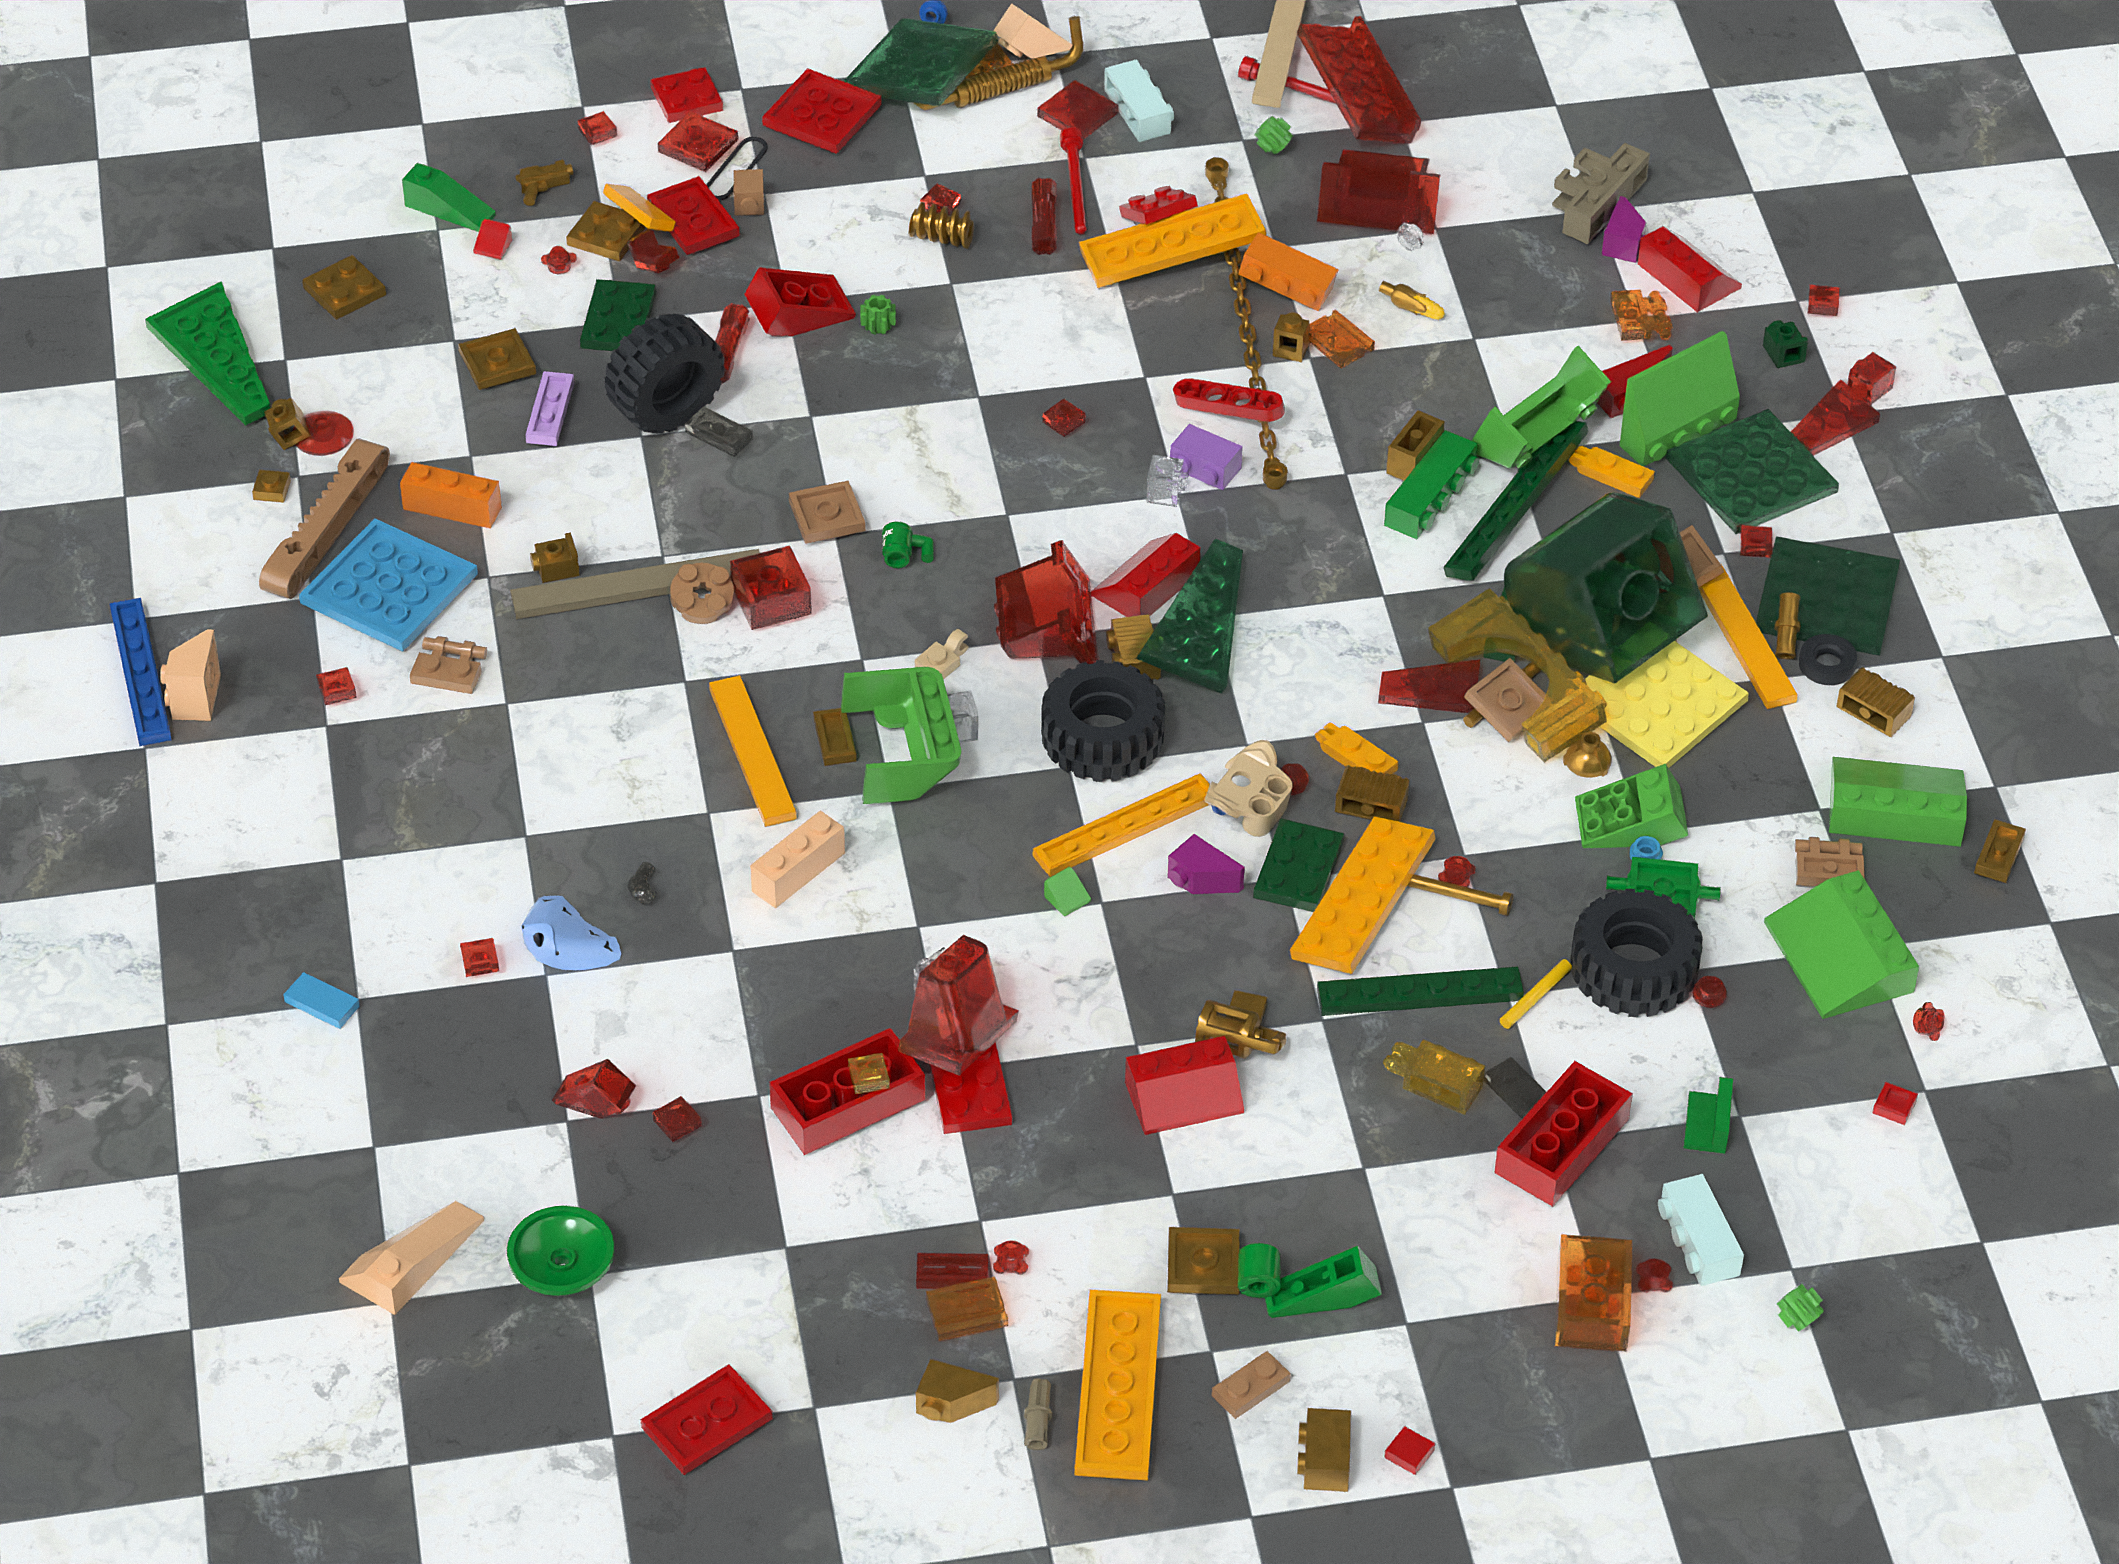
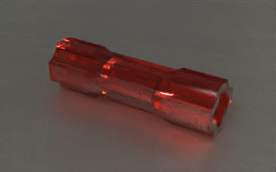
M1037 178L1032 182V250L1038 255H1050L1057 250L1055 218L1056 182L1051 178Z
M729 304L724 308L720 320V328L715 342L720 346L724 356V377L720 378L722 384L730 379L741 338L745 334L750 320L748 316L749 310L743 305Z

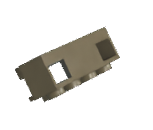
M1624 143L1611 158H1608L1584 147L1574 158L1573 168L1581 172L1574 177L1570 175V170L1565 168L1555 178L1554 188L1562 191V193L1552 202V206L1565 211L1562 233L1589 244L1609 222L1619 197H1626L1629 200L1647 180L1650 153Z

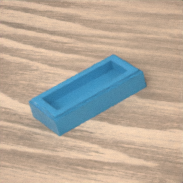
M304 972L283 994L285 1003L339 1029L360 1007L358 998Z

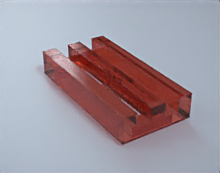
M917 1253L916 1289L988 1290V1254ZM924 1266H945V1268H927ZM959 1267H981V1268H959Z

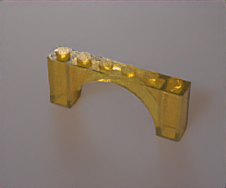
M1490 588L1428 627L1432 648L1449 666L1475 655L1498 652L1523 657L1536 664L1549 679L1547 694L1535 713L1521 724L1526 745L1544 763L1581 739L1584 733L1592 732L1607 722L1605 713L1607 704L1603 696L1597 690L1593 692L1587 686L1584 677L1578 671L1573 672L1559 652L1554 653L1549 648L1543 635L1540 633L1535 634L1530 629L1529 623L1521 614L1517 616L1512 611L1506 598L1503 596L1498 597Z

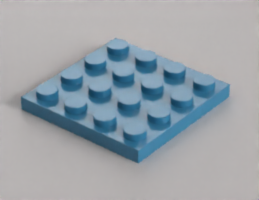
M374 519L299 594L301 604L403 652L478 575L477 565L378 519Z

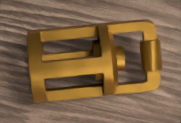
M1210 999L1206 1001L1201 1011L1195 1035V1042L1210 1039L1211 1037L1225 1036L1227 1042L1237 1044V1046L1229 1044L1232 1055L1244 1059L1251 1054L1253 1049L1276 1054L1286 1044V1033L1260 1026L1257 1012L1222 1004ZM1217 1012L1244 1019V1021L1217 1014Z

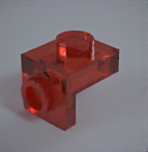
M651 229L645 230L628 241L634 262L639 269L651 270L655 273L663 272L670 268V263L680 258L676 247L659 245L654 231Z

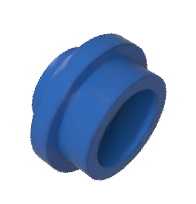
M927 0L920 7V18L927 26L940 27L947 19V8L940 0ZM929 11L934 12L936 14V18L933 17L929 13Z

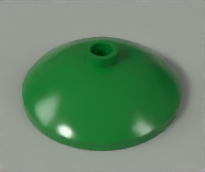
M552 1206L530 1214L515 1227L507 1244L508 1264L515 1278L525 1287L546 1295H570L588 1289L604 1277L614 1258V1240L607 1224L596 1214L575 1206Z

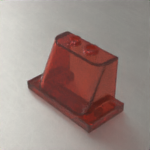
M1343 149L1338 163L1323 162L1317 222L1434 234L1441 174L1428 173L1430 158Z
M1063 540L1051 544V556L995 577L997 603H994V609L999 621V625L996 626V633L1002 649L1010 659L1075 656L1079 663L1087 662V664H1094L1095 660H1098L1090 578Z
M962 935L919 973L908 1033L900 1039L898 1052L961 1075L1017 1022L1019 1010L1002 1004L986 944L969 936Z

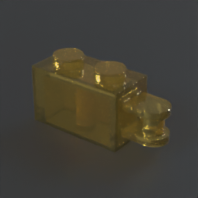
M1424 1039L1418 1048L1403 1042H1396L1392 1047V1054L1387 1055L1383 1060L1386 1069L1404 1077L1403 1089L1463 1115L1467 1113L1483 1088L1485 1065L1478 1063L1472 1058L1452 1052L1442 1045L1434 1044Z

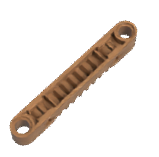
M360 438L353 442L339 461L337 466L339 474L333 475L334 482H328V490H323L321 492L322 498L315 500L316 506L310 507V515H304V523L298 524V531H293L292 537L284 539L263 566L259 577V587L261 590L289 599L297 595L385 472L390 458L388 447Z

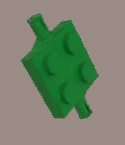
M1632 857L1631 870L1627 878L1607 875L1606 890L1624 891L1625 889H1635V892H1644V889L1654 891V895L1660 897L1662 894L1671 897L1672 903L1677 904L1679 902L1688 910L1687 915L1691 914L1694 919L1699 899L1720 901L1721 887L1701 885L1698 877L1699 863Z

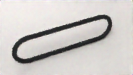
M760 137L743 139L706 184L708 188L745 143L758 141L762 143L763 149L746 169L751 170L768 148L766 141ZM734 185L726 194L715 195L718 200L728 198L734 192Z

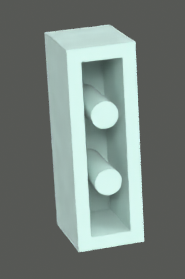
M1137 60L1105 68L1104 90L1137 140L1141 142L1171 134V121L1174 120L1173 109L1170 104H1166L1163 100L1160 89L1151 82L1148 71L1146 69L1143 70Z
M1700 1174L1665 1183L1663 1185L1662 1197L1658 1200L1660 1215L1664 1220H1668L1671 1226L1673 1241L1677 1247L1681 1246L1685 1254L1687 1269L1691 1274H1695L1700 1286L1740 1276L1744 1254L1704 1175Z

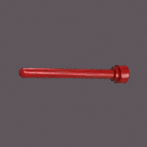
M1244 56L1238 70V77L1251 81V79L1256 80L1260 68V63H1258L1257 59ZM1290 76L1287 77L1285 85L1287 88L1362 113H1366L1369 110V104L1365 101Z
M1069 127L1060 133V146L1067 153L1075 232L1082 235L1086 232L1079 151L1083 146V134L1078 128Z

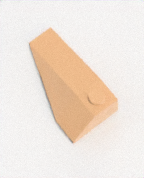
M455 1201L362 1254L339 1278V1283L396 1315L484 1222V1217Z

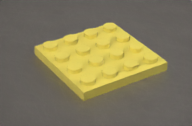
M1650 624L1567 693L1566 703L1653 766L1657 767L1666 764L1670 768L1748 701L1749 693Z

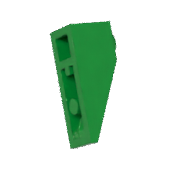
M417 162L402 179L404 203L408 208L479 232L484 219L492 220L496 216L494 209L441 170Z
M1355 1246L1281 1278L1280 1290L1275 1295L1265 1297L1268 1315L1271 1318L1351 1308L1382 1295L1376 1266L1358 1246Z

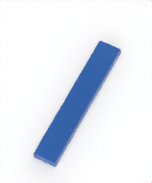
M141 598L109 603L139 746L171 741V733Z

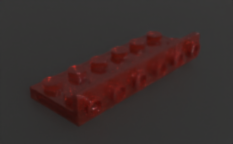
M1355 16L1350 28L1344 26H1323L1320 24H1300L1296 33L1355 138L1358 140L1411 144L1416 132L1420 129L1421 118L1362 16Z

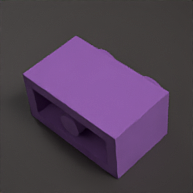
M1188 424L1170 445V468L1224 490L1242 468L1243 446Z

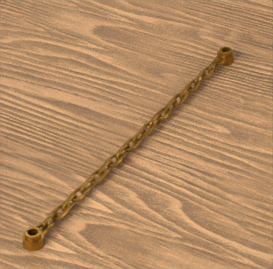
M1219 157L1210 158L1205 163V175L1209 182H1211L1212 188L1217 190L1218 193L1214 203L1229 199L1224 196L1223 191L1227 187L1226 178L1228 177L1229 164L1225 159ZM1233 248L1224 251L1226 263L1232 266L1229 282L1231 289L1237 293V298L1234 300L1235 313L1242 319V324L1238 330L1241 341L1246 343L1247 350L1243 355L1245 366L1252 372V377L1248 382L1249 388H1254L1253 382L1255 385H1258L1260 381L1262 390H1267L1264 378L1258 374V369L1261 367V358L1259 352L1253 348L1256 332L1254 326L1248 322V316L1251 314L1250 302L1243 296L1246 280L1245 277L1238 274L1241 254L1239 248ZM1234 251H1235V252H1236L1237 259H1236V257H1232V259H1231V261H1230V259H1229V254H1230V255H1233V254H1234ZM1239 276H1240V278H1241V283L1238 282V283L1236 284V286H1235V285H1234V280L1237 281V280L1239 279ZM1244 302H1245V303H1246V309H1245V308H1242V310H1241V312H1240V311H1239V306H1243V304H1244ZM1249 328H1250V330H1251V335H1250V334H1247V336H1246V338H1245V337H1244V332H1248V330H1249ZM1254 354H1255V356H1256V361L1253 360V361L1251 362V365H1250V364H1249L1248 356H1249L1250 359H1252V358L1254 357ZM1256 420L1262 424L1259 441L1261 448L1267 451L1268 456L1264 460L1263 482L1269 489L1277 490L1282 488L1287 482L1288 469L1285 464L1274 457L1273 450L1277 447L1275 433L1269 430L1268 422ZM1270 434L1272 443L1271 441H1268L1267 445H1265L1264 438L1268 439Z

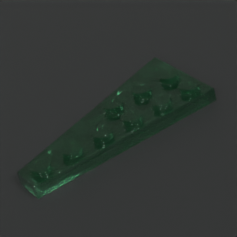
M1216 538L1214 539L1135 659L1222 694L1228 685L1243 555L1242 549Z

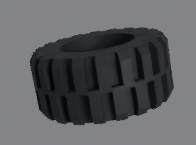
M661 314L659 318L651 317L645 320V324L637 325L631 329L632 333L627 337L624 336L619 342L620 346L618 349L613 350L610 356L611 362L607 363L605 369V389L608 399L635 427L643 432L663 434L664 430L672 432L677 430V427L680 425L686 426L691 423L693 417H699L704 412L703 408L707 404H711L714 400V393L719 391L721 387L720 378L724 377V356L720 346L690 317L682 314Z
M1095 660L1094 664L1083 662L1077 664L1073 670L1068 668L1060 674V678L1056 677L1044 692L1041 705L1042 744L1050 759L1055 764L1059 762V767L1065 772L1069 773L1072 771L1074 776L1080 779H1085V777L1093 778L1094 782H1102V779H1111V782L1119 781L1122 776L1127 775L1129 778L1138 774L1140 768L1142 770L1146 769L1161 752L1165 733V700L1162 698L1160 688L1154 684V681L1147 674L1141 675L1138 668L1131 665L1125 667L1122 662L1118 661L1104 663V660ZM1094 715H1111L1125 722L1111 727H1097L1086 724L1081 720Z
M1625 889L1624 893L1619 894L1617 891L1610 892L1605 895V899L1599 897L1591 902L1590 907H1586L1581 912L1579 921L1575 924L1570 957L1573 979L1579 984V989L1586 997L1591 996L1594 1004L1601 1008L1603 1006L1608 1007L1611 1013L1618 1015L1619 1012L1628 1013V1017H1638L1639 1014H1646L1647 1017L1658 1015L1660 1010H1663L1665 1013L1675 1008L1676 1003H1683L1689 997V992L1694 990L1697 983L1703 948V938L1701 931L1698 929V923L1691 914L1687 915L1688 910L1679 902L1677 904L1672 903V898L1664 894L1660 897L1654 895V891L1644 889V892H1635V889ZM1635 944L1648 947L1657 952L1661 957L1651 961H1633L1619 956L1611 949L1621 945Z

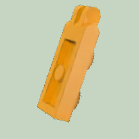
M1578 446L1575 453L1569 458L1570 464L1577 467L1580 474L1637 498L1642 496L1654 480L1655 471L1598 447L1589 449L1584 446Z
M1329 722L1323 729L1315 733L1316 740L1321 743V749L1345 767L1347 765L1351 767H1364L1371 772L1375 770L1377 773L1382 772L1383 774H1393L1398 770V761L1347 726L1339 728Z

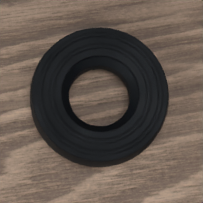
M1832 634L1815 635L1806 640L1801 647L1799 655L1800 669L1808 679L1822 685L1842 684L1849 680L1856 670L1857 652L1849 641L1840 636ZM1819 654H1832L1840 659V663L1833 666L1824 665L1816 660V656Z

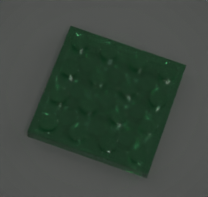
M901 18L843 82L880 95L885 99L890 98L928 104L930 106H940L999 41L996 31Z
M1769 409L1667 450L1666 459L1736 535L1833 495L1839 489L1838 481Z
M1776 536L1755 623L1761 633L1777 636L1778 631L1775 630V621L1779 619V596L1782 593H1795L1800 595L1798 621L1801 623L1796 640L1806 641L1815 635L1832 634L1849 641L1857 652L1880 656L1900 559Z

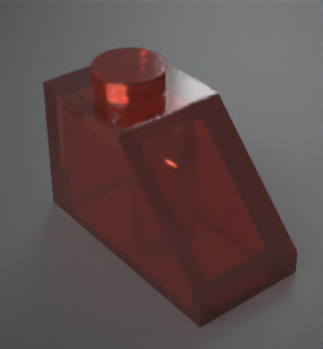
M605 1059L566 1075L552 1101L556 1105L602 1119L612 1114H621L631 1103L629 1097L636 1085L609 1059Z

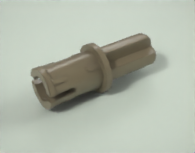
M1035 1378L1032 1380L1029 1405L1024 1410V1417L1027 1422L1024 1445L1032 1450H1043L1048 1444V1426L1053 1412L1049 1409L1051 1383L1047 1379Z

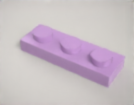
M543 372L526 431V443L557 446L574 386V374Z

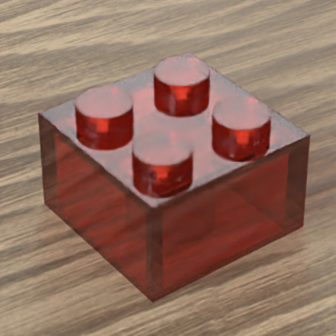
M790 545L730 561L734 594L751 630L812 614L811 587Z

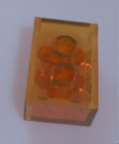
M1561 1234L1557 1260L1555 1346L1627 1352L1631 1327L1632 1240Z

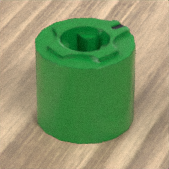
M1264 1243L1244 1246L1238 1253L1239 1291L1243 1295L1255 1298L1275 1295L1281 1287L1280 1251L1276 1247Z

